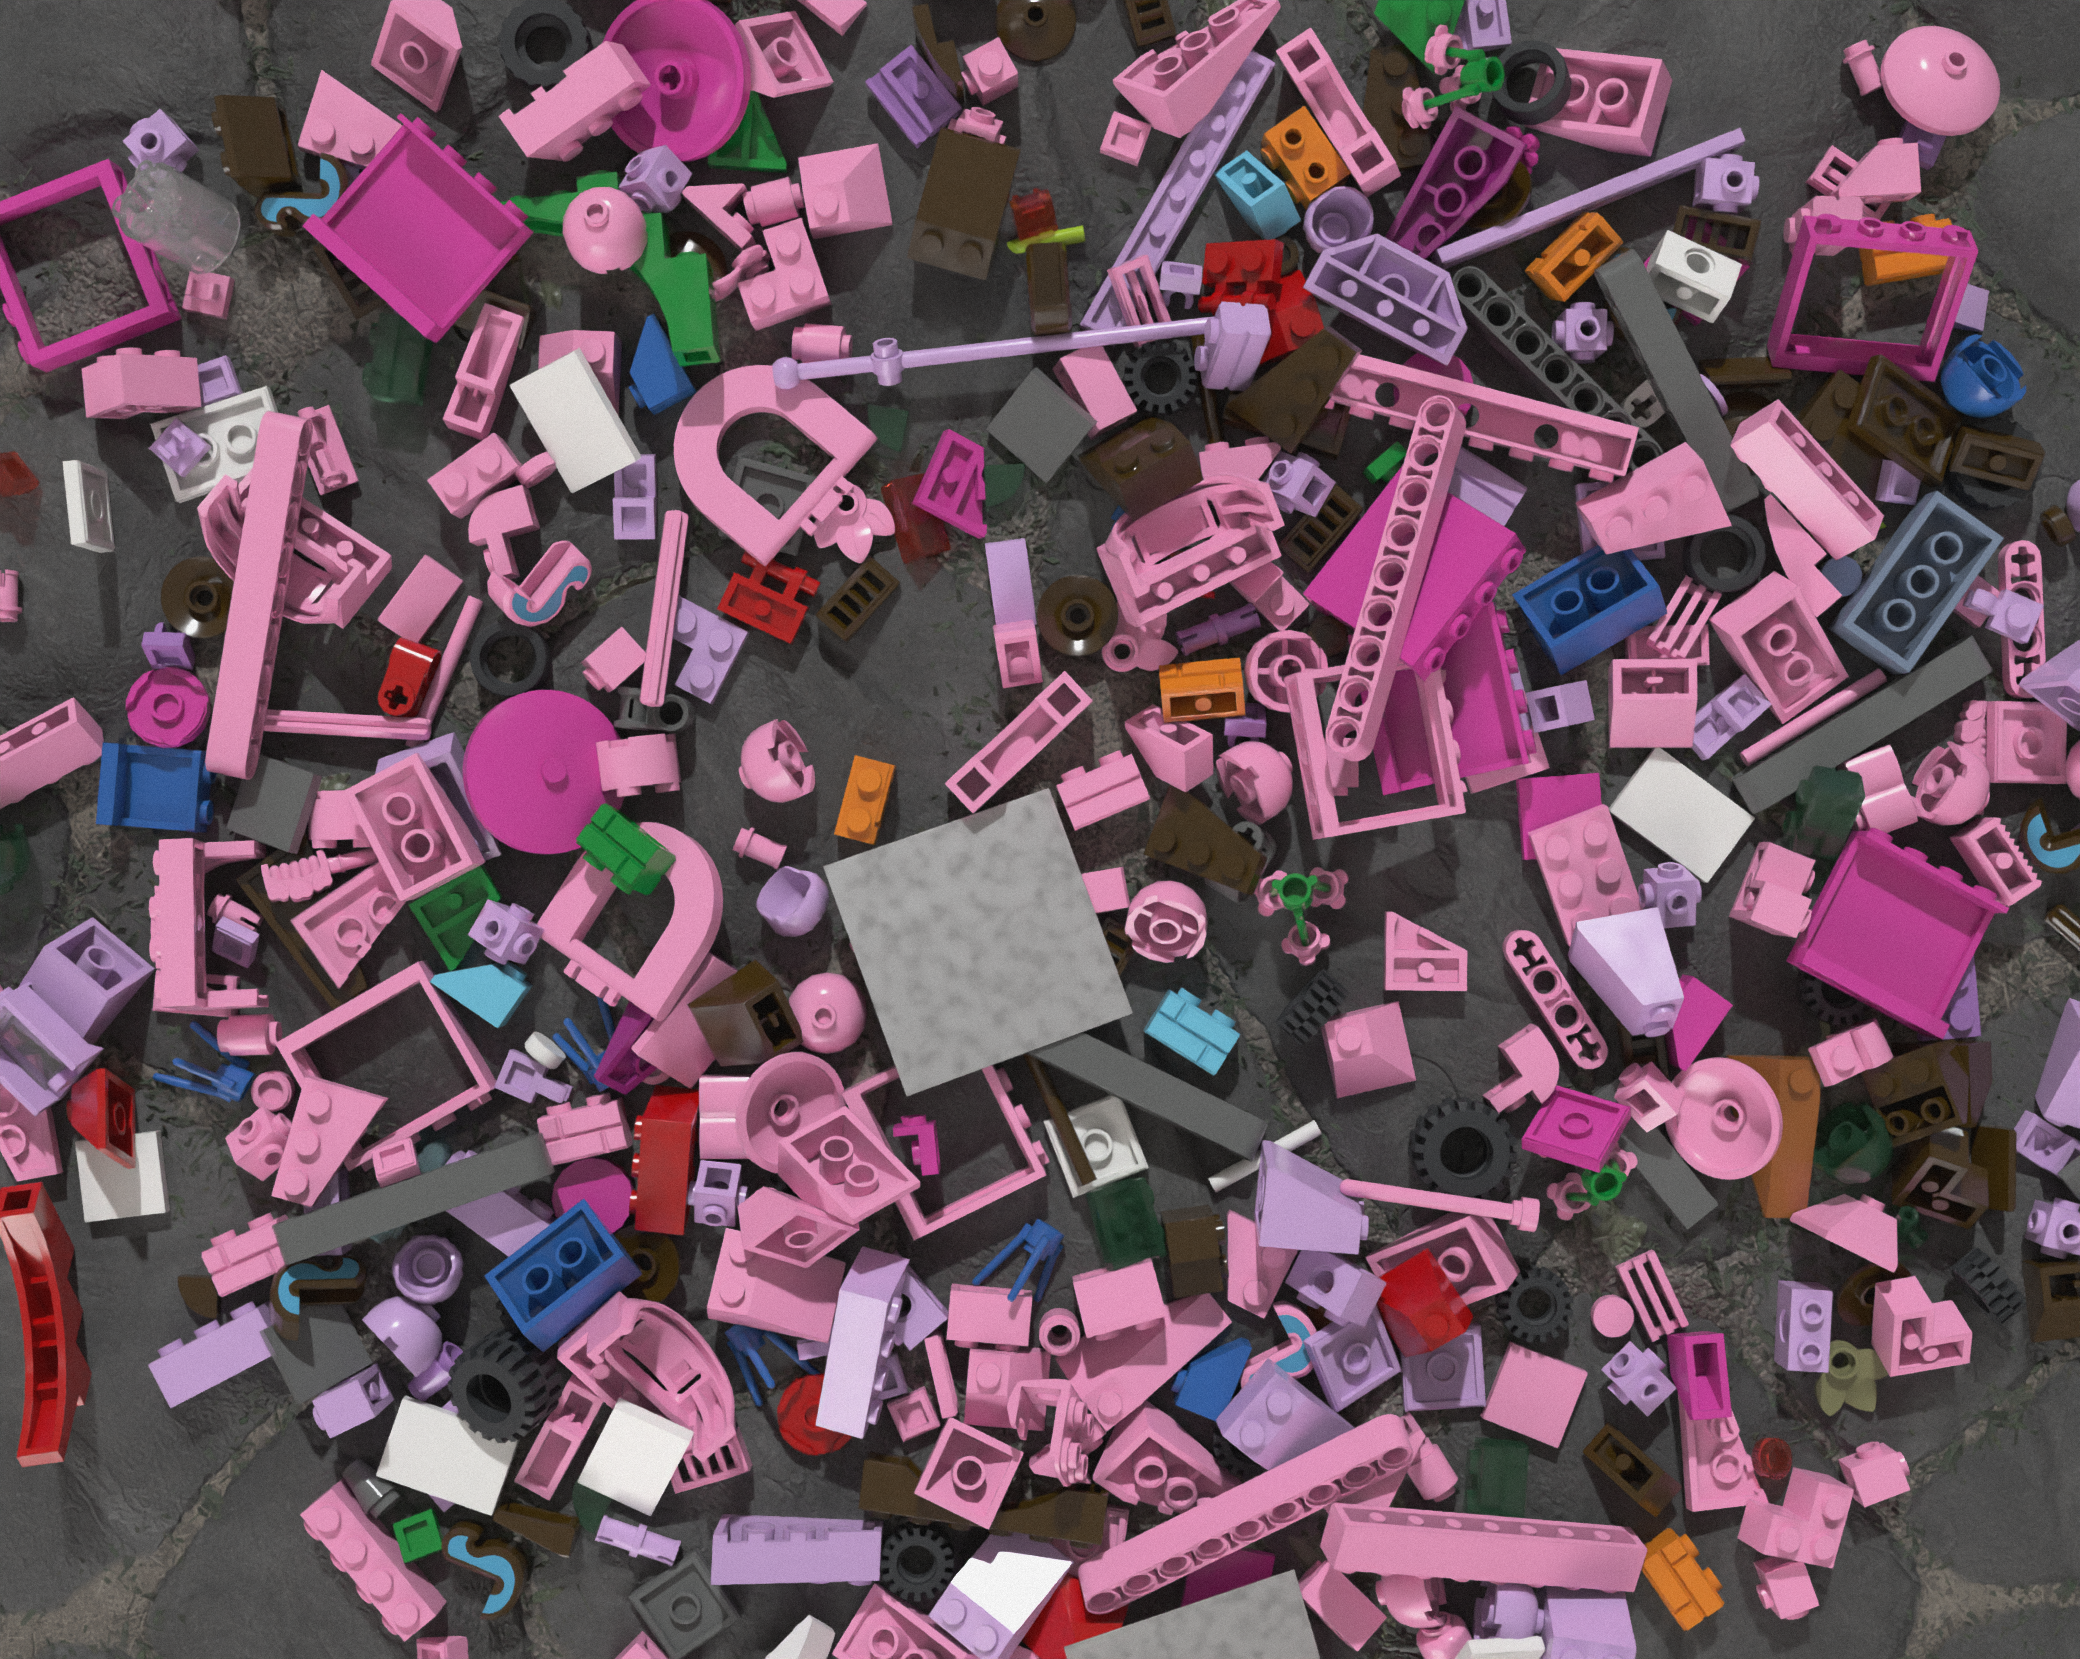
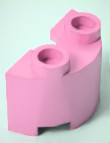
M675 734L628 737V739L596 742L602 791L616 790L617 797L641 795V787L655 786L656 793L680 790L681 776Z
M344 790L318 791L308 820V838L312 840V848H337V840L353 839V848L372 847Z

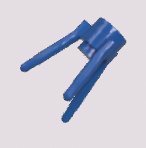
M597 997L608 1038L611 1041L616 1030L608 1004L603 1001L604 997ZM565 1018L564 1025L588 1061L585 1062L560 1034H553V1040L583 1072L589 1084L594 1083L599 1092L609 1088V1086L597 1081L594 1077L606 1050L596 1055L572 1020Z
M192 1021L190 1027L230 1061V1066L222 1063L215 1073L191 1062L174 1058L173 1064L212 1081L211 1085L213 1086L160 1073L153 1074V1080L216 1096L229 1103L232 1100L240 1103L247 1094L255 1077V1073L247 1070L250 1062L238 1056H231L229 1052H221L218 1047L217 1038L196 1021Z
M1038 1218L1033 1226L1025 1223L1020 1233L972 1280V1284L978 1286L1026 1240L1027 1243L1024 1249L1031 1253V1256L1014 1283L1007 1299L1009 1302H1013L1039 1259L1045 1261L1047 1257L1034 1295L1036 1302L1041 1301L1055 1261L1064 1247L1060 1243L1065 1235Z
M737 1324L724 1332L730 1340L727 1344L735 1355L756 1406H762L763 1400L745 1357H750L766 1385L770 1389L775 1387L774 1380L756 1351L766 1343L762 1338L763 1335L809 1374L820 1373L807 1360H799L798 1352L776 1332Z

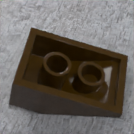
M941 127L917 212L907 258L986 280L993 267L1021 149Z
M1839 369L1822 381L1796 419L1880 510L1885 502L1875 500L1882 462L1883 459H1891L1846 428L1861 384Z
M1148 415L1078 455L1080 462L1132 521L1204 480L1189 440L1172 423Z

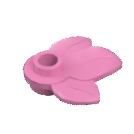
M753 245L743 250L732 263V267L735 270L712 283L716 302L731 294L738 287L737 283L768 272L769 266L767 263L771 256L766 250H763L761 245Z
M853 484L854 489L848 493V496L854 499V507L849 511H843L838 505L823 524L815 520L814 524L818 527V530L814 533V538L818 548H825L837 542L845 556L857 563H862L871 549L873 535H893L895 533V524L891 513L882 502L867 499L864 492ZM836 488L834 490L841 497L847 495L844 491H841L839 488Z
M1116 602L1118 607L1117 628L1111 640L1102 648V657L1106 665L1118 672H1127L1135 667L1147 671L1159 670V665H1166L1173 661L1178 654V650L1167 641L1161 640L1166 628L1167 613L1139 627H1135L1126 622L1119 602ZM1126 645L1130 650L1129 657L1126 659L1117 658L1114 654L1116 646Z

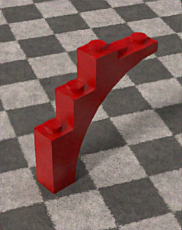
M42 1182L2 1187L0 1189V1237L12 1269L19 1300L25 1355V1400L22 1430L16 1457L22 1467L64 1462L76 1406L85 1405L92 1374L76 1343L83 1309L67 1279L75 1247Z

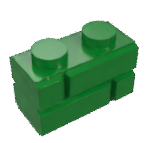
M606 803L601 804L591 818V823L587 824L576 838V843L587 851L583 859L599 871L603 872L605 868L611 871L614 875L610 881L629 895L633 890L644 895L651 894L660 882L661 875H664L676 860V856L622 811Z

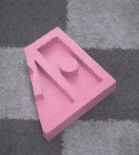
M1385 911L1383 989L1467 991V950L1394 912Z
M1230 1209L1227 1213V1265L1229 1271V1278H1227V1300L1255 1315L1265 1318L1298 1249L1259 1246L1255 1222Z

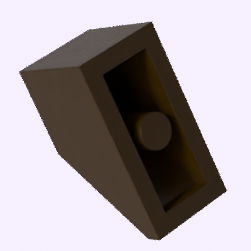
M1609 1421L1582 1451L1632 1499L1655 1517L1659 1515L1682 1488L1674 1478Z

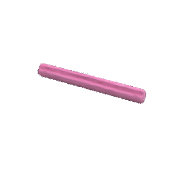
M680 510L667 511L664 516L639 699L641 704L650 707L662 706L665 701L689 523L688 514Z
M267 709L264 731L423 741L430 739L432 728L431 721L425 718Z

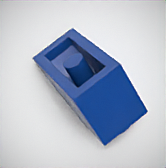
M655 314L648 316L629 372L635 384L629 386V389L640 409L647 406L655 415L694 395L697 391L684 367H680L672 352L671 342Z
M1241 1337L1189 1360L1185 1369L1181 1368L1175 1373L1171 1383L1170 1391L1175 1392L1173 1396L1175 1405L1216 1422L1218 1416L1229 1405L1250 1355L1252 1347L1249 1340Z

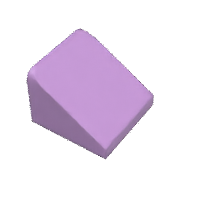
M1967 284L1953 328L1977 332L1983 331L1989 295L1988 290Z

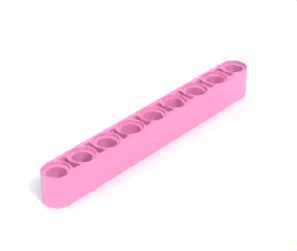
M1442 395L1428 398L1419 409L1326 728L1325 738L1329 747L1349 761L1365 759L1370 755L1374 747L1466 430V421L1462 413L1449 398ZM1450 414L1448 421L1444 425L1435 426L1437 419L1441 415ZM1438 453V458L1432 465L1424 466V461L1429 455ZM1427 492L1425 500L1420 505L1412 506V502L1418 494ZM1415 532L1413 541L1406 546H1401L1402 538L1407 533ZM1399 571H1404L1402 580L1397 585L1389 586L1391 577ZM1392 611L1390 621L1386 625L1378 626L1379 617L1384 612ZM1380 651L1379 660L1372 666H1366L1368 656L1372 652ZM1368 690L1367 701L1363 705L1355 707L1357 695L1362 691ZM1356 730L1357 737L1355 742L1351 746L1343 747L1345 735Z
M267 411L260 423L206 751L205 765L209 772L250 780L258 766L312 442L313 425L310 419Z
M1393 1414L1376 1417L1087 1560L1078 1569L1079 1581L1087 1610L1093 1614L1112 1612L1327 1507L1332 1502L1335 1503L1406 1468L1414 1460L1415 1455L1402 1419Z

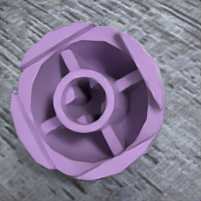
M395 1296L376 1305L362 1319L416 1378L422 1372L424 1373L431 1366L434 1359L438 1357L442 1347V1333L435 1322L441 1316L431 1305H418L406 1297Z
M1481 1581L1480 1586L1488 1588L1484 1599L1476 1598L1473 1617V1640L1493 1638L1523 1639L1534 1636V1633H1541L1544 1624V1611L1538 1608L1537 1596L1531 1586L1519 1583L1497 1585L1489 1581Z

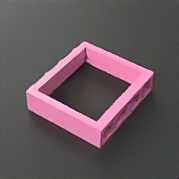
M1378 660L1366 661V666H1372ZM1400 660L1398 661L1396 671L1412 669ZM1345 665L1299 672L1284 677L1313 840L1466 813L1463 792H1467L1465 783L1460 780L1457 765L1461 759L1460 748L1457 741L1453 740L1450 725L1453 722V709L1450 701L1445 697L1443 686L1446 680V670H1441L1440 667L1437 671L1432 672L1425 681L1420 679L1415 673L1438 805L1345 822H1338L1314 687L1316 684L1340 681Z
M427 960L413 964L275 1043L302 1089L306 1076L310 1075L323 1079L306 1051V1047L416 984L421 983L475 1077L477 1085L365 1149L361 1147L358 1141L344 1160L348 1171L361 1165L366 1172L374 1167L371 1151L410 1137L415 1144L422 1140L418 1134L421 1130L432 1125L436 1132L457 1120L453 1113L456 1110L468 1105L470 1111L492 1100L489 1092L495 1089L496 1080L447 994L430 982L435 973Z
M895 1065L842 1092L849 1110L892 1153L893 1151L865 1094L899 1078ZM995 1065L983 1068L982 1071L1029 1165L927 1216H924L913 1191L896 1200L895 1203L914 1240L1046 1176L1044 1165L1050 1162L1040 1140L1032 1143L1026 1128L1032 1126L1023 1105L1014 1106L1008 1094L1014 1087L1004 1067L996 1070Z

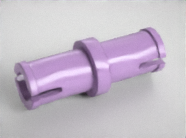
M607 1515L603 1516L595 1541H601L630 1551L629 1556L636 1558L639 1554L666 1563L671 1567L681 1543L680 1540H674L646 1530V1525L639 1524L636 1527L609 1518Z

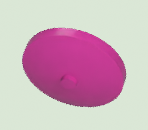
M637 0L625 8L611 24L602 43L610 41L623 44L651 85L641 93L643 98L636 106L626 111L621 110L611 119L613 121L612 129L626 145L637 153L666 145L681 162L695 161L712 154L722 147L735 133L743 119L749 101L751 68L748 53L740 33L725 13L707 0Z
M536 690L504 700L492 708L480 720L466 746L463 759V783L472 811L489 833L499 841L517 850L533 854H557L580 848L581 846L576 843V838L584 827L591 823V818L601 804L606 803L620 810L624 797H617L616 790L602 791L596 742L621 740L617 731L599 709L586 700L570 693L556 690Z

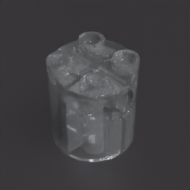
M150 160L141 162L135 170V177L128 184L124 194L118 196L112 206V214L119 219V226L125 236L197 275L209 273L219 267L231 254L238 240L240 217L235 205L163 162L154 163Z

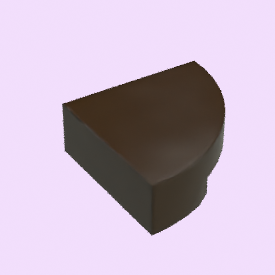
M181 1274L178 1276L180 1294L193 1311L213 1319L221 1316V1296H219L212 1281V1275Z

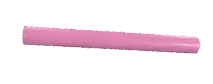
M468 595L416 718L429 719L432 724L483 605V601ZM407 740L405 745L414 747L424 743V741Z
M1880 669L1874 670L1740 752L1741 759L1749 767L1887 682L1886 676Z

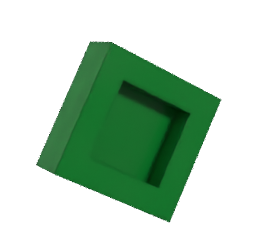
M1397 441L1372 462L1362 474L1372 485L1380 478L1385 483H1388L1402 467L1403 464L1400 461L1404 459L1407 451Z
M430 1509L392 1524L405 1564H410L442 1551L443 1535L435 1510Z

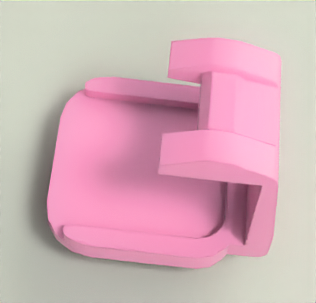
M1040 1379L1019 1381L1013 1389L1007 1404L1011 1426L1017 1428L1019 1438L1026 1441L1032 1403L1056 1406L1049 1461L1054 1462L1055 1473L1063 1486L1070 1487L1072 1483H1077L1078 1480H1085L1088 1470V1456L1081 1454V1444L1079 1442L1082 1443L1084 1439H1091L1094 1431V1415L1087 1414V1403L1081 1402L1069 1380Z

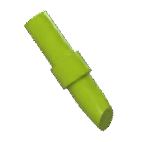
M1082 225L1055 231L1053 229L1039 231V234L1007 242V246L1012 252L1018 254L1025 253V248L1029 244L1062 242L1064 245L1086 242Z

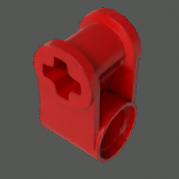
M403 637L397 640L391 652L388 669L378 693V702L383 711L396 717L414 718L418 715L441 661L442 653L440 650ZM398 694L408 697L406 705L394 702L395 696Z

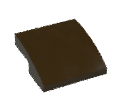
M928 3L913 6L912 13L915 33L926 64L958 104L965 103L963 79L954 40L937 44Z

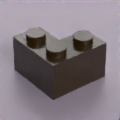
M1952 1127L1912 1141L1892 1166V1204L1970 1229L1989 1207L1988 1169L1969 1163L1968 1132Z
M1209 1204L1161 1211L1172 1289L1175 1298L1224 1291L1222 1279L1229 1278L1226 1255L1220 1254L1219 1245L1226 1244L1223 1221L1220 1220V1215L1213 1214Z

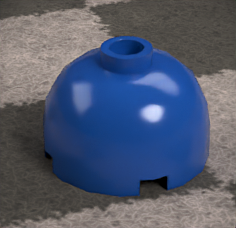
M1975 334L1965 338L1958 344L1943 363L1941 386L1946 402L1967 416L1984 419L1999 415L2014 406L2026 393V386L2020 389L2018 379L2024 373L2014 356L1995 340H1992L1988 345L1982 341H1977L1982 335Z

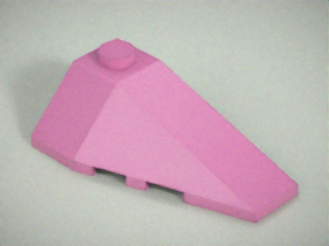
M1237 0L1211 15L1207 27L1190 34L1185 30L1174 37L1177 44L1158 55L1152 49L1140 56L1113 79L1115 87L1154 129L1181 138L1183 135L1191 132L1195 125L1209 114L1281 8L1279 0Z

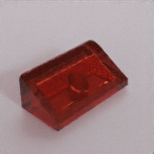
M925 473L895 479L881 487L885 505L894 520V534L905 564L951 550L942 519L912 504Z

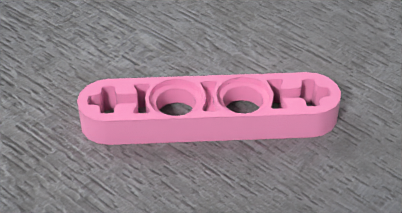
M2025 540L2007 544L2002 548L1998 556L1999 591L2007 589L2014 592L2018 588L2024 589L2029 593L2031 600L2043 605L2040 550L2035 544ZM2018 551L2020 555L2027 556L2028 562L2021 565V567H2019L2018 563H2012L2011 556L2018 554ZM2029 576V581L2012 584L2011 578ZM2044 608L2031 634L2033 639L2032 645L2026 652L2018 650L2012 639L2001 635L2003 685L2006 692L2017 699H2027L2033 696L2020 687L2019 684L2017 685L2016 678L2022 676L2023 673L2026 676L2046 663ZM2033 657V663L2015 664L2014 658Z
M1515 930L1509 933L1503 942L1504 956L1570 1060L1575 1065L1585 1069L1600 1067L1608 1055L1606 1042L1541 940L1535 933L1527 930ZM1517 938L1522 941H1531L1532 945L1527 950L1533 960L1538 961L1540 957L1544 960V963L1532 966L1526 974L1522 968L1530 966L1524 956H1514L1512 952L1517 948L1515 943ZM1541 971H1549L1555 979L1553 989L1546 994L1538 993L1533 985L1535 975ZM1563 1005H1571L1576 1011L1575 1023L1567 1028L1560 1027L1555 1020L1557 1009ZM1584 1025L1587 1027V1031L1580 1032L1581 1036L1587 1043H1596L1597 1045L1593 1050L1595 1057L1592 1060L1587 1057L1579 1058L1578 1053L1583 1049L1577 1038L1572 1037L1569 1042L1566 1039V1036L1579 1032Z

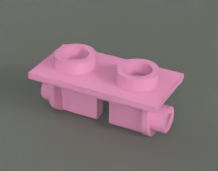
M330 405L314 410L313 407L299 410L297 412L299 417L310 419L313 425L308 465L320 495H325L358 482L357 474Z

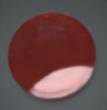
M1761 1438L1756 1442L1752 1450L1751 1460L1753 1468L1762 1478L1775 1480L1784 1478L1792 1466V1452L1789 1445L1780 1438Z

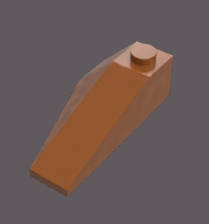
M1726 1055V1058L1739 1061L1759 1073L1773 1090L1780 1105L1783 1130L1779 1147L1768 1164L1753 1173L1751 1178L1763 1217L1791 1218L1793 1213L1803 1210L1808 1206L1820 1106V1075L1812 1058L1808 1056ZM1731 1106L1730 1109H1732L1734 1117L1738 1118L1739 1113L1737 1109Z

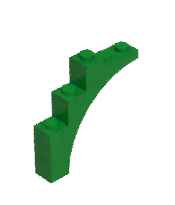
M596 170L587 176L576 177L577 192L572 193L566 190H558L550 193L549 196L532 198L526 195L511 197L509 200L528 216L524 224L533 233L563 237V216L569 204L580 193L594 187H612L620 190L618 187L621 184V179L617 172ZM501 201V203H502L503 205H505V204L508 202V201ZM641 211L646 222L648 242L641 257L629 269L647 285L660 304L667 321L672 352L680 367L721 362L715 290L712 287L714 276L706 253L699 254L687 251L671 258L669 228L662 213Z

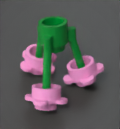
M1439 25L1435 30V36H1432L1426 45L1425 61L1426 63H1432L1435 67V73L1438 75H1443L1447 69L1455 68V73L1450 77L1441 79L1439 88L1443 95L1437 97L1434 96L1429 88H1418L1415 91L1411 87L1405 88L1403 90L1402 112L1404 118L1413 129L1419 127V125L1423 129H1427L1431 126V121L1437 118L1438 106L1450 102L1452 112L1455 106L1466 111V106L1479 101L1482 93L1499 90L1504 82V67L1497 57L1485 58L1483 49H1463L1461 38L1458 35L1449 34L1446 25ZM1461 59L1468 60L1466 65L1457 66Z
M1316 867L1310 872L1308 878L1298 873L1287 875L1283 871H1275L1272 876L1259 879L1254 894H1256L1258 899V912L1261 915L1271 916L1275 910L1281 908L1293 911L1296 925L1289 931L1288 938L1283 939L1281 946L1285 953H1292L1298 957L1302 965H1312L1316 961V955L1321 950L1327 949L1330 946L1329 936L1326 933L1320 934L1319 929L1314 924L1305 921L1303 910L1307 909L1310 905L1319 907L1321 904L1330 905L1333 909L1342 908L1346 903V898L1343 895L1344 885L1349 880L1348 874L1344 870L1337 869L1335 872L1324 871L1323 868Z
M1617 1142L1600 1173L1583 1168L1582 1178L1579 1174L1570 1172L1558 1184H1549L1546 1194L1549 1199L1554 1201L1557 1207L1556 1214L1558 1218L1570 1220L1573 1217V1213L1587 1210L1591 1205L1597 1206L1600 1200L1608 1201L1615 1198L1620 1193L1622 1183L1627 1179L1630 1170L1636 1167L1637 1157L1633 1152H1625L1619 1147Z

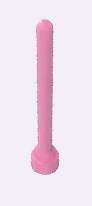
M1345 1179L1340 1183V1191L1346 1196L1509 1220L1510 1225H1517V1230L1535 1232L1539 1220V1199L1521 1197L1520 1201L1512 1200L1510 1204Z

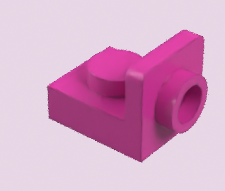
M926 1114L902 1116V1123L895 1124L893 1127V1136L918 1134V1140L912 1141L914 1166L921 1165L922 1176L939 1174L941 1163L936 1120L926 1121Z

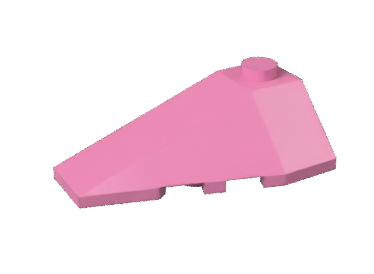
M1210 1293L1186 1296L1164 1304L1167 1316L1159 1318L1160 1324L1143 1330H1137L1135 1325L1119 1329L1120 1335L1102 1341H1097L1096 1336L1087 1338L1086 1334L1080 1337L1074 1351L1064 1356L1055 1357V1360L1071 1382L1080 1399L1087 1403V1408L1106 1432L1141 1405L1232 1323L1231 1319Z
M1147 1400L1115 1425L1093 1474V1481L1124 1502L1137 1505L1138 1501L1157 1506L1159 1512L1172 1515L1173 1511L1182 1514L1243 1484L1237 1477L1230 1474L1226 1467L1223 1468L1219 1461L1174 1419Z

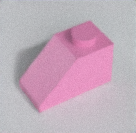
M1888 138L1878 141V145L1860 159L1829 196H1835L1836 200L1841 196L1860 197L1863 204L1909 201L1921 192L1918 143L1903 144L1902 138Z
M1154 704L1125 721V729L1157 778L1187 792L1213 775V734L1187 721L1164 723L1163 710Z

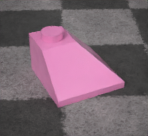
M392 0L371 61V66L435 113L441 110L462 49L453 8L442 0Z
M796 11L739 20L735 24L743 39L749 57L751 90L774 98L828 87L834 82Z
M878 143L798 158L808 223L813 239L893 225Z
M570 330L541 335L539 340L538 369L580 348L619 416L622 340L615 332L586 330Z
M1398 1001L1333 1015L1321 1027L1337 1098L1416 1081Z
M765 1186L738 1205L743 1249L804 1268L811 1266L860 1230L859 1222L851 1225L798 1197Z
M1843 1194L1797 1211L1790 1218V1221L1893 1273L1898 1266L1897 1219L1882 1212L1885 1204L1865 1194H1862L1860 1200Z
M979 1343V1347L970 1348L964 1424L1013 1428L1007 1411L1008 1400L1013 1389L1022 1380L1049 1379L1051 1354L1044 1348L1022 1346L1019 1347V1351H1001L995 1349V1344ZM1032 1403L1028 1430L1044 1431L1046 1405Z
M948 1417L928 1458L914 1494L989 1530L1024 1452L952 1417Z

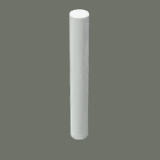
M1315 1120L1273 1143L1291 1152L1322 1135ZM1261 1149L1256 1152L1252 1162L1242 1159L1208 1178L1215 1192L1258 1170Z

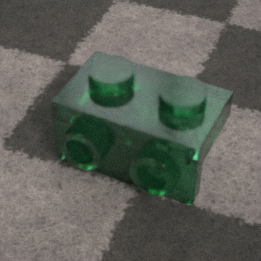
M1144 1177L1124 1178L1085 1192L1107 1271H1116L1148 1258H1161L1167 1255L1164 1246L1166 1240L1165 1233L1157 1221L1153 1206L1155 1201L1154 1194Z

